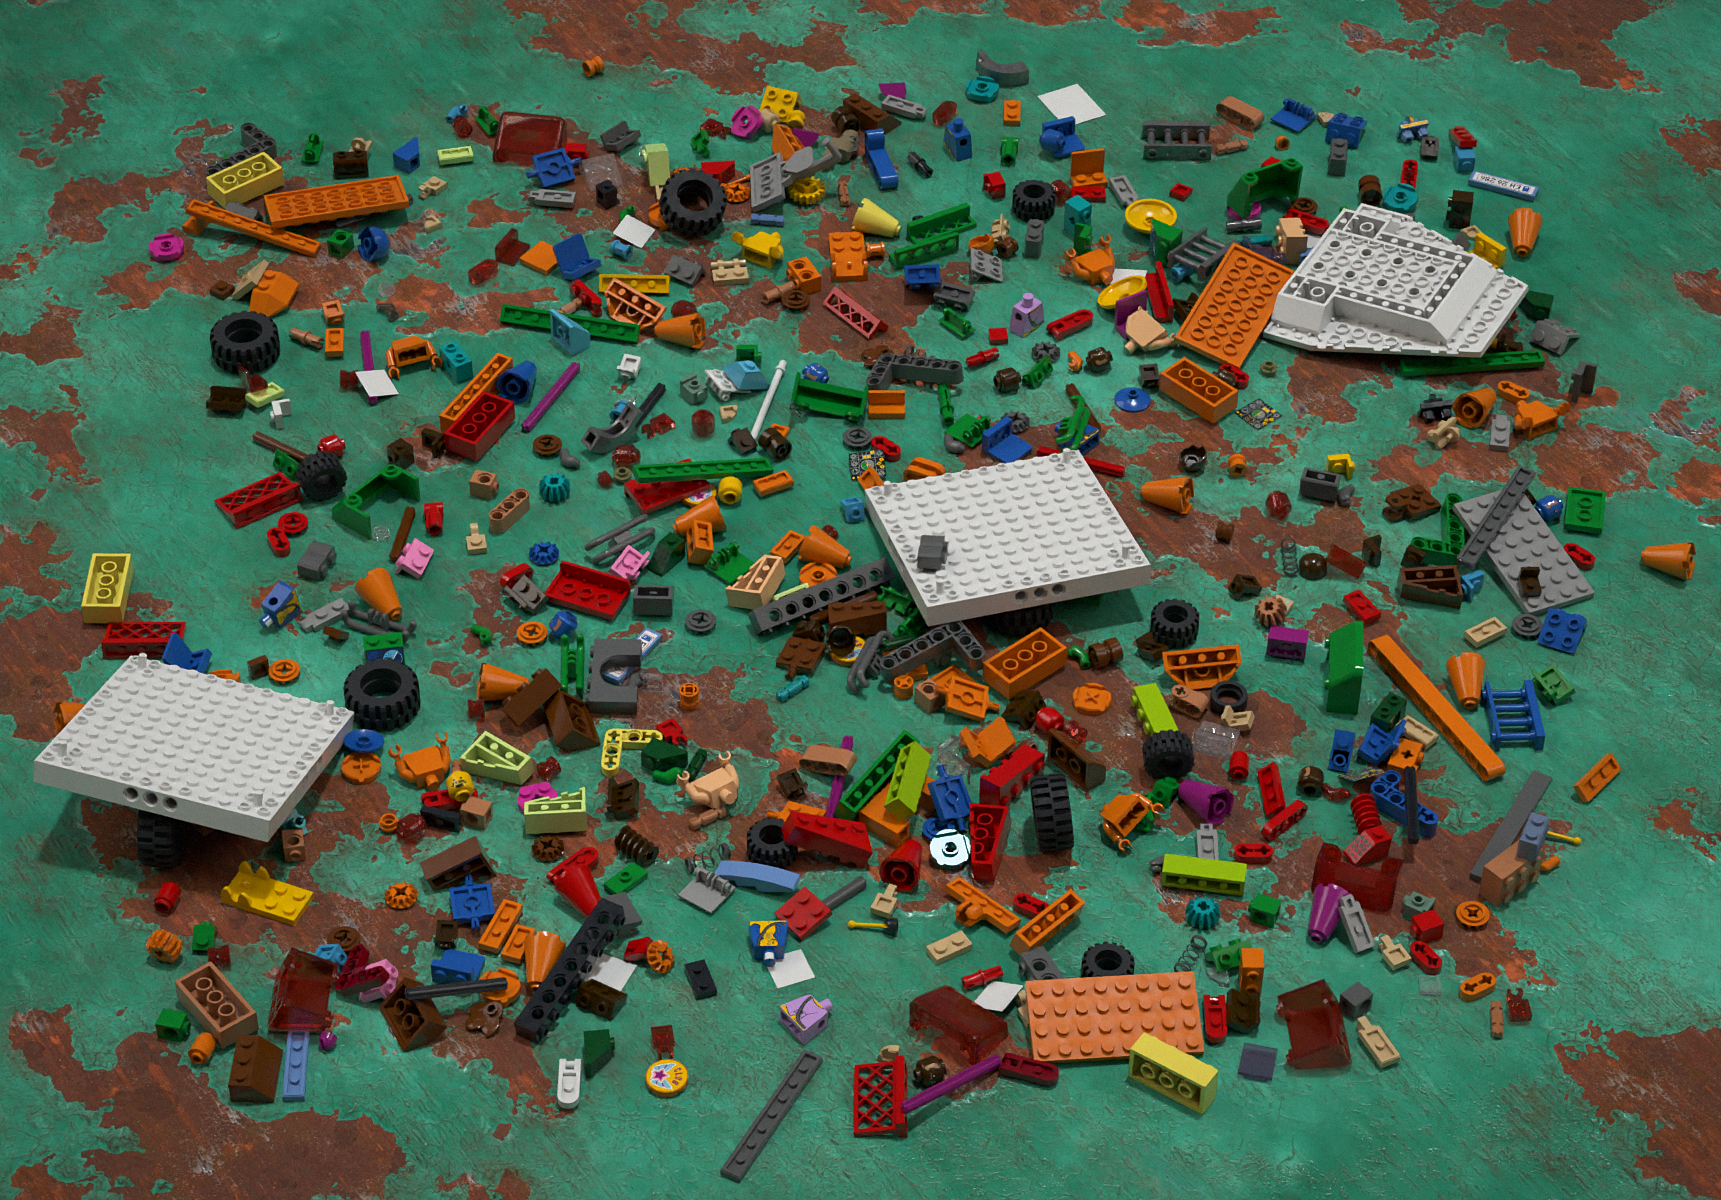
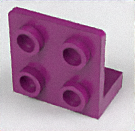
M1146 290L1116 301L1114 329L1125 340L1129 339L1125 333L1128 316L1136 312L1139 306L1146 311Z
M1271 626L1270 633L1268 634L1266 655L1305 660L1309 631Z

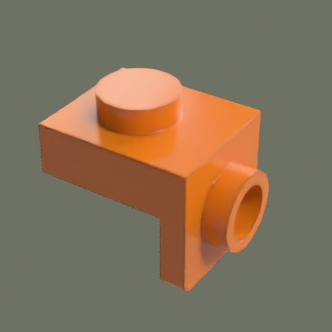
M339 300L322 303V310L327 325H338L344 321L345 313L342 311Z

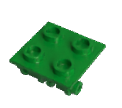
M966 413L945 430L944 434H951L954 439L973 448L982 441V433L992 427L990 425L991 418L986 415L982 416L979 420Z
M731 542L726 548H722L717 554L709 557V560L703 566L727 583L732 584L740 575L743 576L748 573L749 568L754 562L738 552L740 546L737 542Z

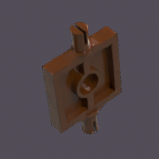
M790 636L776 660V667L788 670L785 678L787 680L790 679V681L793 680L796 673L813 674L827 649L826 643L814 641L812 637L802 639Z

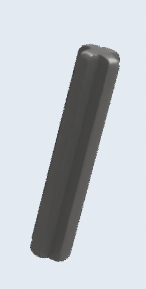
M859 876L822 900V902L831 910L865 888L867 881L862 876Z

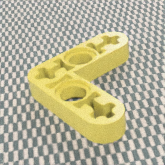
M639 729L608 730L605 734L601 761L603 775L614 777L619 773L622 749H644L653 737L663 741L662 733L656 730ZM632 737L639 738L637 741H630L629 739ZM609 751H616V752H617V753L614 754V755H609V754H608ZM609 762L613 763L612 768H609Z

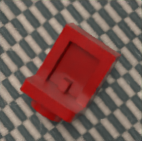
M650 937L629 941L623 957L627 962L643 958L648 962L647 950L653 940Z

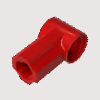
M443 502L424 503L427 533L431 534V536H438L443 532Z

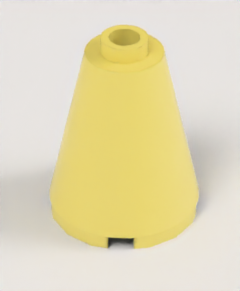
M864 198L861 202L864 205L858 208L851 229L892 238L894 235L898 236L901 230L900 222L875 203Z

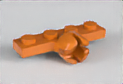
M961 877L946 884L945 892L961 902L956 907L955 917L959 924L964 923V927H971L981 920H987L1007 934L1020 925L1021 919Z

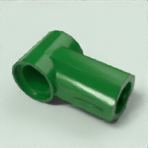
M1002 136L1001 162L1006 166H1011L1016 161L1019 137Z

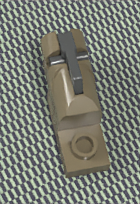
M846 130L840 138H831V141L842 155L839 163H846L852 154L858 152V132ZM828 148L826 149L823 157L831 154ZM832 166L823 169V171H830Z

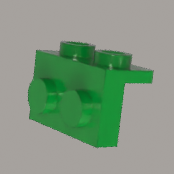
M1076 222L1073 249L1078 252V256L1092 251V226Z
M1551 664L1540 673H1537L1535 669L1531 671L1534 676L1532 681L1538 689L1542 688L1545 698L1548 701L1552 700L1556 706L1576 693L1554 664Z
M1240 938L1229 941V946L1223 948L1221 944L1210 947V952L1204 954L1206 962L1213 961L1217 972L1239 966L1241 948H1252L1250 940L1241 942Z

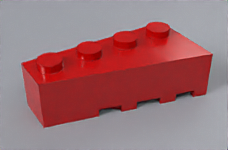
M1024 744L1010 755L1009 760L1003 759L998 768H991L988 776L985 774L980 776L979 804L1010 806L1011 802L1021 795L1023 789L1030 785V779L1043 772L1045 769V754Z
M969 803L971 862L974 880L994 882L1011 827L1009 806Z
M791 811L782 826L785 843L809 851L815 849L820 855L826 857L829 854L839 857V861L846 864L848 861L856 863V867L861 869L865 867L873 853L865 823Z

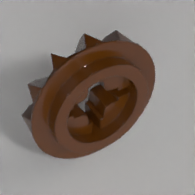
M1300 197L1290 203V208L1312 215L1316 214L1318 205L1310 198Z
M800 290L786 292L782 296L783 307H787L788 310L794 309L795 312L797 309L803 310V308L808 307L810 297L807 293Z
M541 435L533 441V450H535L536 454H541L542 457L544 455L550 457L551 454L557 455V452L562 447L561 439L555 435Z
M548 835L545 838L540 836V839L534 840L532 845V854L541 861H554L564 853L563 840H559L557 836L551 837Z
M349 926L338 927L328 934L327 944H339L343 951L348 954L354 946L360 944V934L356 929ZM347 937V941L341 944L340 941H343Z

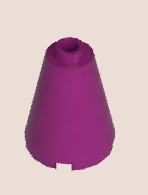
M1185 780L1178 787L1179 797L1207 824L1217 826L1223 823L1225 820L1222 818L1226 814L1229 815L1232 811L1234 796L1225 787L1193 780Z
M1321 883L1314 890L1308 935L1311 940L1317 943L1327 941L1342 922L1338 908L1341 907L1339 898L1350 893L1334 884L1322 886L1323 883Z

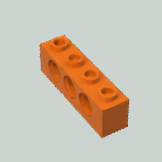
M1072 889L1068 890L1019 929L1009 946L1019 955L1041 947L1080 915L1085 902Z

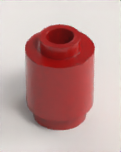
M1235 751L1229 758V776L1234 780H1244L1249 775V757L1244 751Z
M173 882L162 884L154 899V907L157 911L168 913L174 908L181 895V890L177 884Z

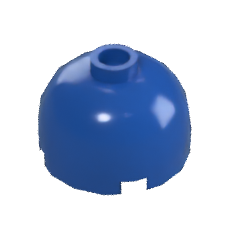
M364 227L360 230L358 239H361V245H358V250L362 259L370 262L384 258L390 247V240L385 231L378 227Z

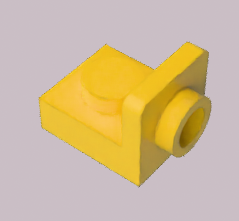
M1349 454L1327 455L1326 472H1345L1347 479H1351L1352 472H1355V463L1351 461Z

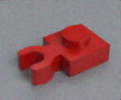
M673 718L656 725V731L662 733L663 740L666 743L672 741V745L679 747L678 742L684 743L685 746L687 745V737L683 734V729Z

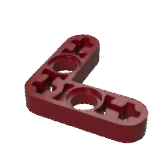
M358 944L350 950L336 984V989L342 996H349L380 987L389 979L390 974L383 966L364 970L370 952L363 944Z

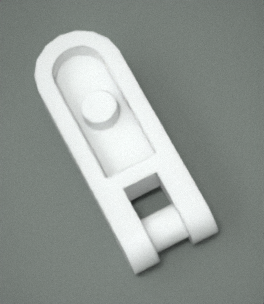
M575 1059V1061L559 1060L557 1098L558 1104L562 1108L571 1109L579 1103L582 1059Z

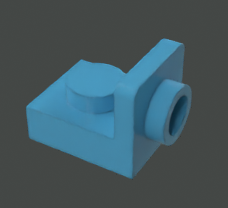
M859 496L840 499L841 507L845 511L848 523L865 520L864 504Z
M1481 570L1461 576L1460 583L1463 596L1468 601L1473 600L1474 591L1482 588L1484 573Z
M339 944L319 945L310 960L314 966L331 965L335 973H340L348 956Z

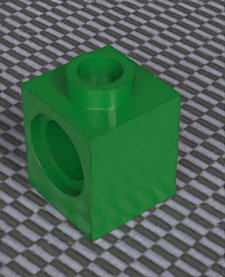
M337 229L327 240L328 254L344 259L354 248L353 233Z
M1258 893L1255 900L1250 901L1248 907L1250 921L1274 928L1280 915L1282 900Z
M165 1008L162 1009L155 1023L158 1038L181 1043L191 1029V1023L186 1012Z

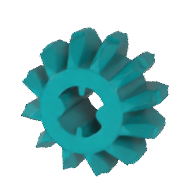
M550 473L549 476H543L539 483L540 496L544 498V501L550 500L551 503L553 501L559 503L560 500H566L570 493L569 479H566L565 475L559 476L558 473L555 475Z
M1196 896L1195 900L1190 899L1185 908L1187 923H1191L1192 928L1199 927L1200 931L1202 928L1209 930L1211 926L1216 927L1220 919L1219 903H1215L1213 898L1207 899L1206 896L1204 898Z

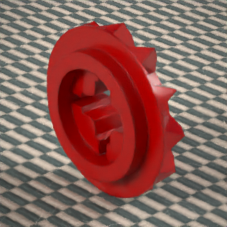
M299 512L286 513L278 520V527L286 535L292 533V535L295 533L301 534L302 530H307V525H309L308 518Z

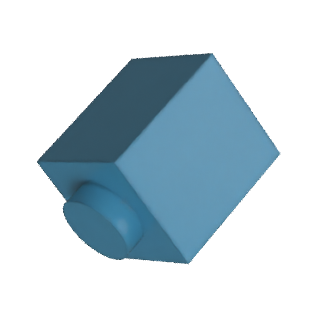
M1455 146L1453 160L1457 172L1474 170L1476 157L1473 147L1460 148Z

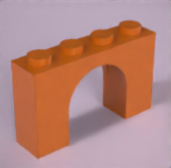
M926 775L918 803L935 813L936 808L927 786L928 783L935 780ZM888 782L884 789L875 794L872 800L859 811V822L865 823L868 831L898 847L910 836V822L906 819L900 821L884 807L891 782Z

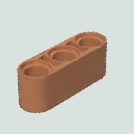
M1232 96L1226 97L1216 105L1219 115L1249 130H1253L1265 119L1262 111Z
M524 488L514 490L490 511L489 524L492 533H504L529 511L530 499L528 490Z
M809 745L799 760V764L803 769L810 772L847 776L857 761V756L847 749Z

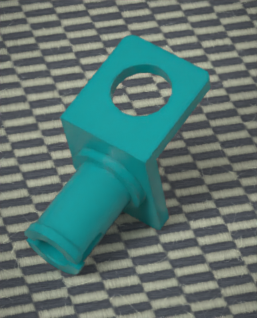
M293 809L281 824L284 830L302 828L303 835L308 833L305 826L306 820L302 821L304 816L299 815L296 809Z

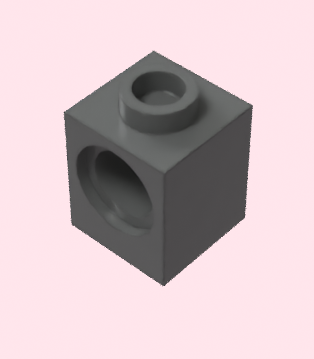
M1356 982L1340 994L1338 1008L1355 1020L1372 1007L1373 993L1360 982Z

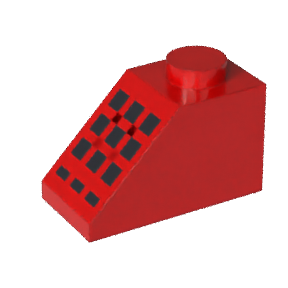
M735 160L701 162V170H704L706 174L714 175V179H718L721 184H725L735 176Z
M1382 825L1364 830L1343 851V854L1354 867L1388 856L1392 837Z

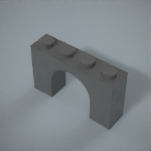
M595 638L594 646L590 647V658H593V662H589L591 677L587 679V689H590V693H586V705H589L590 713L637 714L638 687L613 686L606 683L602 676L606 671L614 667H641L642 640Z

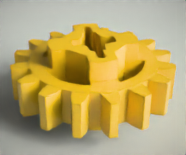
M814 176L799 180L795 179L788 187V194H790V198H794V202L799 201V204L803 202L806 205L810 202L815 204V200L821 201V198H824V182H820V178L815 180Z

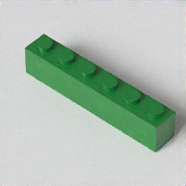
M904 729L839 800L833 815L839 819L854 821L859 816V811L892 779L901 748L914 741L919 744L920 740Z

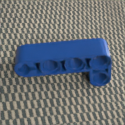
M883 129L865 131V155L880 189L898 187L897 173L885 149Z
M1388 770L1372 783L1370 794L1373 795L1378 810L1407 827L1405 794L1399 791L1401 775L1397 771ZM1418 803L1419 835L1431 838L1436 834L1438 815Z

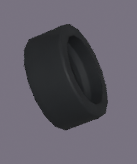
M1222 681L1213 686L1210 693V707L1218 715L1222 716L1225 706L1228 705L1231 706L1234 713L1244 712L1247 707L1248 693L1240 683ZM1232 695L1237 697L1239 701L1226 703L1219 700L1218 697Z

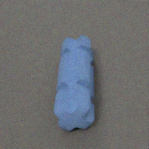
M753 213L751 214L750 221L752 224H758L759 222L763 225L776 224V226H783L784 216L777 215L775 217V215L767 214L759 216V214Z

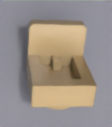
M1228 705L1225 706L1221 720L1230 733L1251 730L1255 716L1252 711L1234 713L1231 706Z

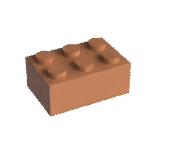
M1519 840L1484 865L1479 894L1496 907H1499L1504 902H1509L1512 896L1522 892L1528 884L1537 881L1539 878L1540 867L1543 862V848H1541L1537 860L1532 862L1517 857Z

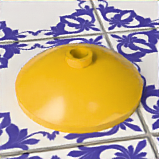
M1157 199L1135 201L1125 211L1127 224L1134 230L1144 234H1150L1152 219L1170 226H1174L1177 220L1175 209L1170 204Z
M1139 275L1118 280L1100 293L1097 302L1102 308L1115 309L1117 300L1146 290L1147 281L1143 276Z

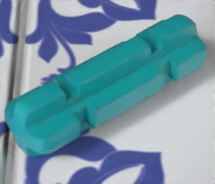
M1264 235V237L1240 238L1239 241L1240 246L1247 248V246L1271 245L1273 239L1271 235Z
M802 675L798 680L785 686L784 689L777 691L776 698L780 702L787 700L788 697L810 684L809 678Z

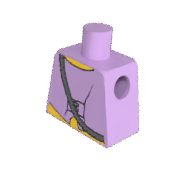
M1031 293L1023 294V299L1014 305L1012 309L1009 331L1022 338L1044 323L1043 303L1034 298Z
M806 995L779 1006L780 1021L805 1045L827 1027V1012L833 1009V1005L828 998L818 1002L812 995Z

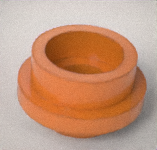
M391 813L384 814L379 821V828L384 832H393L399 827L398 818Z

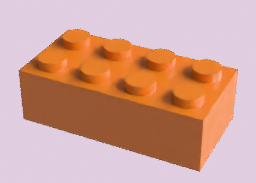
M1183 357L1160 373V391L1212 424L1237 407V389L1186 357Z
M1040 627L983 662L982 679L1006 699L1010 700L1018 692L1028 689L1065 666L1067 647Z

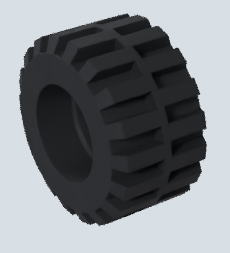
M1025 180V182L1017 184L1013 189L1012 210L1016 217L1021 218L1023 221L1027 220V222L1030 219L1043 221L1049 219L1055 211L1056 192L1053 186H1049V183L1041 180Z
M317 451L315 454L311 453L309 457L302 459V463L298 464L299 468L296 469V479L306 497L311 498L313 501L317 499L319 501L329 500L330 497L337 496V493L343 490L342 487L346 485L347 473L338 457L332 452L323 451L321 453Z
M1166 599L1165 602L1161 601L1153 607L1150 632L1153 634L1156 643L1167 645L1170 649L1172 647L1180 649V647L1185 648L1188 647V644L1194 643L1199 629V612H1197L1196 607H1192V604L1186 603L1185 600L1180 601L1177 599Z
M1168 729V731L1161 730L1159 733L1155 732L1152 736L1147 737L1143 743L1142 753L1145 771L1153 779L1160 780L1170 777L1179 780L1182 776H1187V772L1192 771V767L1195 764L1191 739L1185 733L1181 734V731H1173V729Z
M771 817V819L764 818L761 822L757 821L755 825H751L747 832V854L751 863L786 869L787 866L793 864V861H796L798 847L785 843L782 826L785 823L784 819H775V817Z
M1103 942V944L1096 943L1095 947L1090 946L1088 951H1085L1083 954L1081 978L1134 975V957L1128 949L1125 950L1123 945L1118 946L1114 942L1112 944H1108V942Z

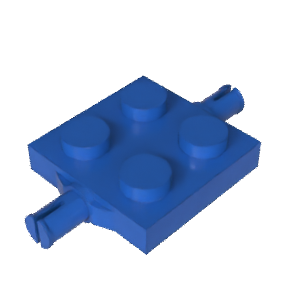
M560 148L532 156L534 170L525 172L527 179L537 176L542 188L546 189L574 181L573 166L581 165L582 161L580 157L570 160L565 149Z
M944 764L938 765L936 768L940 778L928 783L927 786L940 822L956 820L959 832L966 830L967 827L963 817L970 814L969 803L972 802L962 775H947Z
M469 874V881L468 876H464L465 885L449 889L453 920L458 921L459 924L471 923L472 931L476 932V926L477 932L481 930L479 922L492 920L495 915L490 883L473 884V876Z

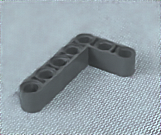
M253 123L242 124L240 127L242 142L247 147L207 167L205 170L206 177L262 152L275 159L277 157L275 139Z
M884 353L879 356L866 378V385L869 387V396V390H887L893 378L957 385L964 381L962 364L956 360Z
M960 620L949 622L881 658V676L887 681L895 680L897 676L910 672L954 648L971 670L979 671L983 669L985 650Z

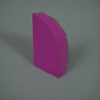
M905 82L879 84L880 91L884 96L887 97L889 94L906 99Z
M793 128L792 132L804 147L812 145L819 136L817 132L800 128Z

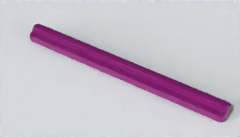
M367 330L365 332L361 331L364 370L372 371L374 370L370 332ZM368 395V403L370 405L377 404L378 396L370 397Z
M572 362L521 424L523 431L529 432L579 372V363Z
M845 735L842 740L841 749L852 751L854 738ZM834 775L825 817L837 818L833 813L841 799L846 776Z
M993 1055L903 1101L900 1108L905 1114H908L1000 1067L1002 1059L998 1055Z

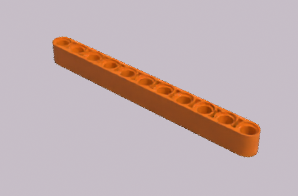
M1383 635L1368 642L1369 652L1484 781L1487 782L1505 774V766L1502 760L1389 635Z

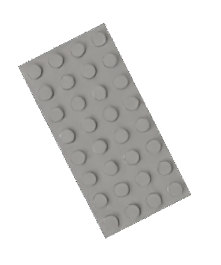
M1502 490L1453 505V511L1471 536ZM1523 494L1484 552L1487 560L1525 614L1535 616L1548 612L1549 607L1553 609L1594 597L1595 592L1529 499ZM1521 567L1540 568L1538 576L1542 590L1540 597H1521L1517 581Z

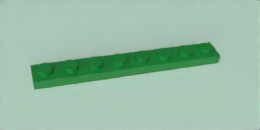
M509 304L502 305L500 322L551 330L550 311ZM561 313L588 330L590 336L638 343L641 329L639 324Z
M1541 350L1483 354L1481 358L1443 356L1400 359V368L1403 376L1544 367L1545 365Z
M768 458L633 465L631 471L637 483L722 479L725 477L769 476L773 474L774 469Z

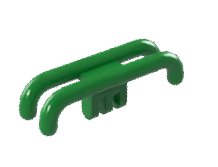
M1080 395L1070 397L1071 402H1078L1072 417L1062 419L1058 433L1064 436L1055 439L1056 444H1063L1071 440L1075 434L1072 445L1068 447V449L1075 451L1080 446L1090 417V410L1084 407L1085 399Z
M563 634L561 636L560 684L562 686L560 690L568 693V678L576 677V693L582 695L584 692V636L578 634L576 637V661V650L569 649V637Z

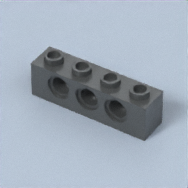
M1043 946L1020 954L1019 971L1022 975L1026 976L1028 981L1065 979Z

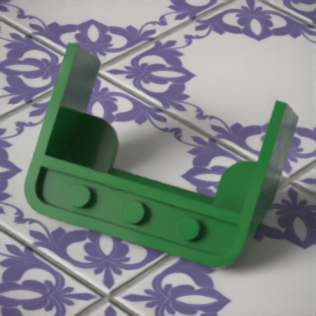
M797 372L791 405L794 406L795 410L805 411V409L848 417L849 421L858 422V420L863 419L869 387L865 386L864 391L801 379L800 372Z
M388 465L332 508V517L337 522L370 540L372 538L370 515L362 512L361 509L389 487L419 502L421 500L419 479L396 465Z
M1353 621L1331 632L1329 637H1325V648L1328 649L1327 660H1329V678H1325L1324 690H1328L1326 712L1358 714L1363 677V621Z

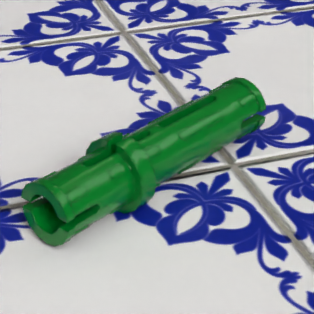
M940 383L938 385L941 404L940 414L943 417V424L950 426L954 424V407L951 404L949 385Z

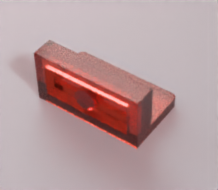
M511 228L495 246L496 261L515 266L519 262V258L530 249V244L519 241L518 230Z
M241 365L237 366L242 386L252 393L268 388L267 381L261 376L255 375L250 377L247 369Z
M1330 544V551L1324 561L1353 578L1359 579L1367 562L1334 544Z

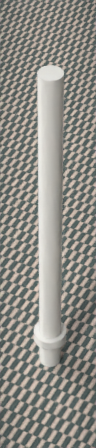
M781 360L779 365L775 367V375L751 431L755 441L780 379L785 374L787 364L785 360Z

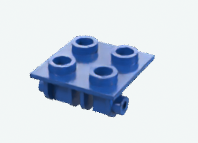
M1285 98L1283 101L1285 107L1270 118V120L1299 132L1315 119L1317 115L1314 114L1311 107L1300 104V102H1296L1291 98Z

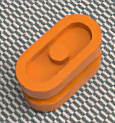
M915 457L910 466L903 472V477L906 481L918 480L928 476L943 475L946 473V470L940 463L922 457Z

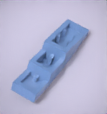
M721 860L715 871V875H719L724 880H734L737 886H755L758 892H794L801 878L800 874L781 868L743 861Z

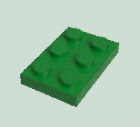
M1569 487L1564 529L1602 534L1606 492Z

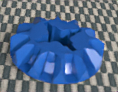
M541 541L540 544L534 543V546L530 547L529 558L536 564H550L559 557V549L556 547V544H551L550 541L547 543Z
M939 816L926 820L922 828L923 835L929 841L933 840L938 831H935V827L940 831L946 829L955 830L951 820L940 822Z

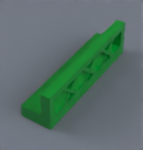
M966 202L908 222L907 238L913 244H917L954 232L959 234L976 228L977 223L970 216V205ZM965 221H967V222L969 223V224H960V223L965 222ZM921 237L925 239L918 241L916 238Z
M954 232L894 250V253L889 254V261L897 270L904 268L905 265H914L959 251V234Z

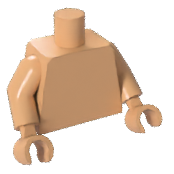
M1139 306L1136 312L1128 316L1125 333L1130 341L1124 347L1131 354L1138 347L1147 352L1167 346H1177L1178 343L1174 342L1176 335L1172 333L1170 337H1167L1166 329L1148 314V310L1144 311Z
M726 751V759L722 758L719 753V764L725 766V768L717 769L691 783L688 782L689 773L683 771V778L678 774L676 783L681 787H685L684 790L695 804L718 808L726 803H734L738 796L739 777L734 766L730 764L731 754L729 751Z

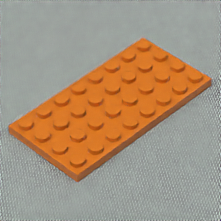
M399 175L263 195L271 226L276 229H282L290 225L300 226L303 223L309 222L315 224L322 220L334 221L342 217L352 218L355 215L367 216L375 212L386 213L388 210H404L410 207Z
M1233 242L1176 334L1174 342L1218 363L1231 364L1240 369L1272 316L1278 293L1295 271Z
M1194 971L1025 981L1032 1056L1034 1060L1052 1064L1130 1059L1131 1047L1144 1032L1168 1045L1176 1047L1188 1055L1204 1054Z

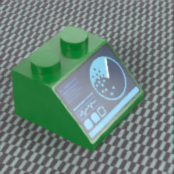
M1152 219L1149 248L1155 263L1161 261L1162 266L1167 267L1168 253L1182 244L1183 231Z
M402 632L363 636L365 661L371 660L372 662L379 658H382V660H387L388 658L393 659L395 662L397 660L404 663V666L406 665Z

